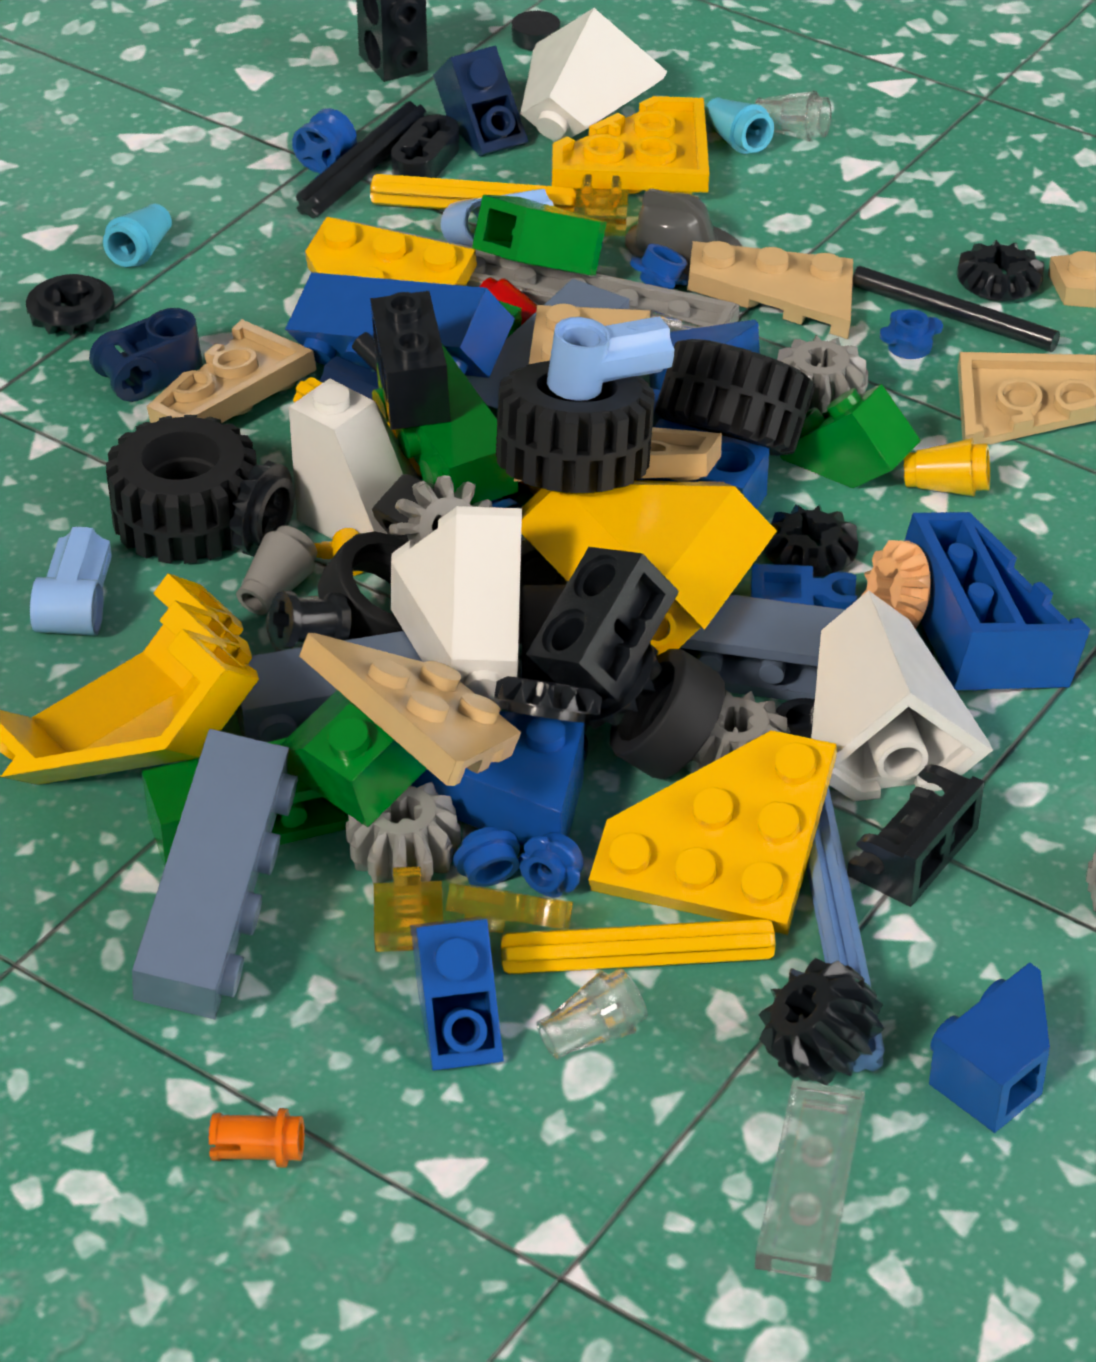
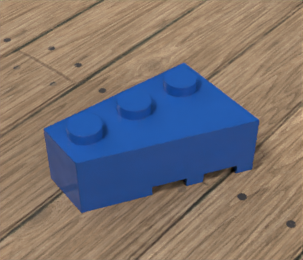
M970 512L913 513L904 541H911L922 549L928 562L931 579L930 598L921 624L954 689L978 691L984 689L1070 687L1091 629L1079 617L1070 619L1069 622L1050 603L1053 592L1042 582L1034 583L1032 586L1014 568L1017 557Z
M500 711L499 714L521 732L512 756L501 762H491L488 769L478 774L466 768L461 782L455 786H446L428 769L411 784L412 787L418 788L426 783L433 782L438 795L451 796L452 805L456 809L457 820L479 829L495 827L498 830L510 831L516 835L519 844L522 846L532 837L543 836L552 832L561 833L569 837L584 779V723Z

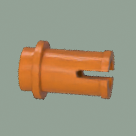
M279 1108L277 1116L223 1115L222 1113H213L209 1127V1145H215V1147L210 1148V1158L212 1161H221V1159L275 1160L278 1168H286L288 1161L302 1160L305 1139L303 1117L290 1116L289 1109Z

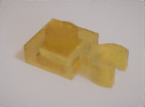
M450 883L445 911L465 914L464 918H486L490 932L504 933L505 920L556 929H569L573 902L463 883Z

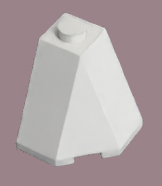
M593 8L536 44L532 54L521 115L530 121L542 135L550 138L553 142L567 136L572 138L664 79L667 71Z
M329 378L289 406L297 520L331 539L337 531L346 527L353 528L360 534L373 531L388 534L375 519L372 512L373 506L401 475L409 474L418 479L419 476L409 459L402 453L397 438L376 402Z
M457 506L438 520V528L416 544L410 540L392 553L391 611L422 662L436 661L454 668L461 675L460 682L472 692L494 701L500 709H506L507 701L494 698L498 680L507 676L517 677L522 508Z
M868 590L821 630L811 739L836 744L837 757L829 783L830 786L854 802L878 799L881 795V789L915 784V787L940 791L942 789L939 786L927 783L919 777L918 774L926 765H939L962 776L993 751L988 739L910 620Z

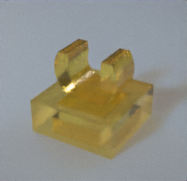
M585 174L581 188H576L574 213L607 222L604 236H625L629 189H622L621 178L616 175L612 176L611 189H593L592 175Z
M421 867L393 868L392 883H373L375 952L413 951L410 925L443 921L442 881H421Z

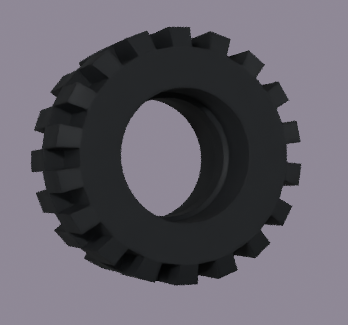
M688 339L675 342L672 367L667 368L655 407L656 413L664 420L712 433H721L723 436L770 448L769 455L781 456L795 453L816 385L805 373L768 356L719 342L702 339Z
M550 361L526 365V367L517 368L511 371L509 376L503 377L498 393L496 457L498 465L506 470V474L534 487L565 493L610 491L614 488L633 484L634 480L641 479L646 474V469L650 465L655 394L654 390L649 387V383L643 378L634 376L603 382L601 393L598 396L589 400L575 401L562 398L549 389L547 377Z
M185 414L183 417L177 418L166 416L159 418V421L153 423L145 422L136 426L135 432H126L118 439L119 445L111 447L108 453V462H106V474L113 528L115 534L120 535V541L127 548H136V554L144 558L155 556L158 557V562L172 563L174 560L184 561V564L197 563V559L202 558L212 560L221 557L222 552L225 550L234 551L237 549V547L233 546L232 536L234 531L229 525L235 513V506L232 502L236 501L239 497L240 483L249 479L250 471L257 465L256 450L253 449V442L248 435H241L240 428L233 424L223 425L221 424V419L210 416L205 419L197 418V415Z

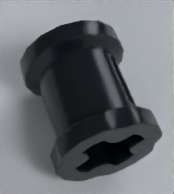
M281 591L273 598L269 614V630L271 639L278 648L289 649L294 647L297 642H305L308 633H317L343 641L349 638L351 610L343 594L329 593L324 599L298 598L292 591Z

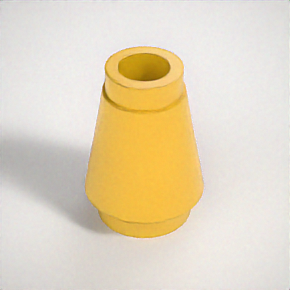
M973 438L910 452L904 458L905 486L973 497L976 491L989 490L990 454L988 443L974 444Z

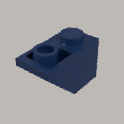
M496 45L450 57L433 74L446 115L458 122L459 134L479 156L517 147L528 142Z

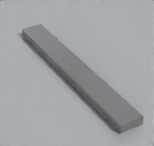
M359 223V224H363V225H368V226L377 227V228H381V229H386V230H390V231H395V232H399V233H404V234H408V235L418 236V237H422V238H427V239H431V240H436V241H440V242H445V243H449V244H454V245H458V246H463V247H467V248H472V246L462 245V244H458V243L443 241V240H439V239H434V238H429V237H425V236L415 235V234H411V233L401 232V231H397V230L387 229V228H383V227L373 226V225H369V224ZM476 250L477 267L466 286L479 287L489 277L497 281L505 278L537 305H544L574 278L629 298L630 310H650V318L660 316L670 328V332L734 323L739 320L740 304L598 273L596 275H585L516 262Z

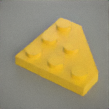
M653 96L640 102L639 112L627 118L620 113H616L590 125L589 135L575 141L567 136L552 144V186L573 188L575 192H584L589 189H615L626 194H634L652 188L668 191L669 193L692 194L694 192H708L709 161L704 98Z
M332 217L325 218L305 250L307 267L310 272L466 286L477 267L476 249Z
M771 730L607 819L588 879L591 891L724 921L766 918L771 920L774 932L788 935L836 761V744Z

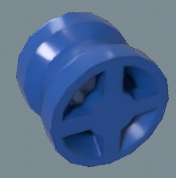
M331 108L322 109L316 113L309 123L304 124L294 133L292 138V147L297 159L303 166L317 173H322L357 143V134L351 121L340 111Z

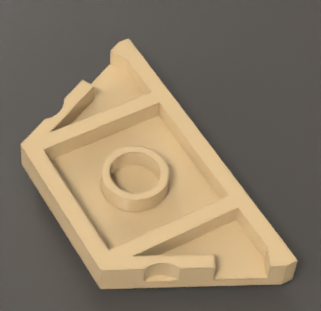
M317 633L307 634L299 657L446 786L459 784L466 768L478 774L488 769L491 762H501L512 756L521 732L499 714L500 707L494 701L475 694L460 682L461 675L454 668L436 661L421 662Z

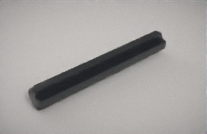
M412 101L405 102L296 194V199L299 203L297 206L298 212L301 215L306 213L311 218L319 217L391 155L393 146L418 119L424 117L426 113L425 108L421 104L416 106Z

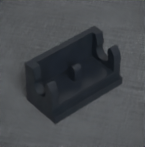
M926 765L918 774L919 777L927 783L939 786L943 790L944 795L939 796L933 790L916 786L910 793L908 802L878 835L864 834L856 843L863 852L859 856L855 855L848 862V877L911 907L978 830L985 781L974 776L971 779L965 778L939 765Z

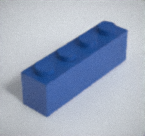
M311 272L285 330L300 345L313 350L315 362L326 365L331 359L338 356L372 370L352 349L354 341L361 334L369 332L373 336L370 298L391 296L399 292L415 293L430 291L443 346L464 375L489 378L515 318L484 287Z

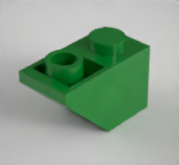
M483 195L472 248L516 262L585 275H596L607 222L518 196Z
M880 384L862 394H859L856 388L846 391L833 400L826 407L827 411L823 413L817 407L808 410L795 453L781 455L780 457L782 460L850 488H855L892 471L921 440L884 386Z

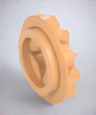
M888 540L883 550L874 552L872 570L864 573L868 582L863 594L869 590L908 618L916 629L924 616L930 598L931 579L928 562L924 552L917 544L911 541Z

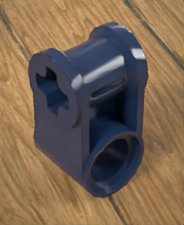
M181 308L159 310L148 318L101 335L91 347L89 362L99 375L108 377L111 380L112 390L120 399L129 402L141 400L149 394L168 387L183 372L199 370L203 366L196 319L191 312ZM115 345L120 346L124 352L120 353ZM129 379L134 386H129L125 380Z

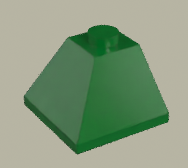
M338 690L280 744V746L289 748L288 773L298 776V780L367 828L427 769Z

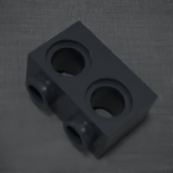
M356 0L359 56L383 82L428 70L426 0Z
M430 291L415 293L399 292L391 296L370 298L375 356L391 430L451 422L447 364Z
M588 547L526 655L555 683L594 690L603 698L618 700L679 591L643 553Z

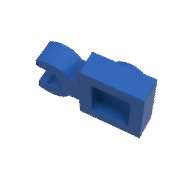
M752 564L750 597L844 610L857 600L855 595V574L835 572L824 578H813V566Z

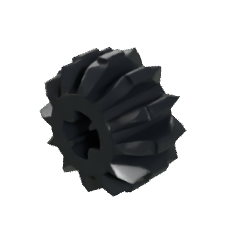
M815 958L809 963L805 972L791 968L788 983L782 989H770L775 1000L771 1006L763 1009L758 1014L765 1025L759 1040L765 1045L766 1051L778 1061L777 1065L791 1077L799 1078L804 1083L811 1080L827 1086L834 1079L837 1072L852 1076L854 1061L860 1055H873L868 1042L869 1039L880 1034L885 1029L878 1019L883 1003L877 998L875 990L864 982V978L852 967L844 966L838 960L830 964Z

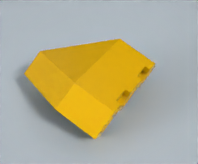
M634 480L633 484L625 487L594 493H565L542 488L522 507L521 534L567 581L570 580L588 547L643 553L678 589L679 592L650 642L658 650L657 655L668 649H679L700 628L705 630L777 532L735 486L725 482Z
M167 573L153 594L168 609L159 620L163 624L143 652L33 717L0 710V753L12 760L0 777L40 785L200 758L208 730L221 731L259 680L257 671L248 665L252 659L248 642L239 636L244 630L241 621L201 584Z

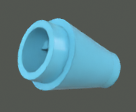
M717 97L710 100L705 107L706 124L739 153L760 152L768 146L773 137V120L769 116L768 111L761 105Z
M150 204L147 207L111 220L105 229L103 237V247L107 256L114 263L123 267H137L145 264L171 228L172 219L169 212L159 204Z

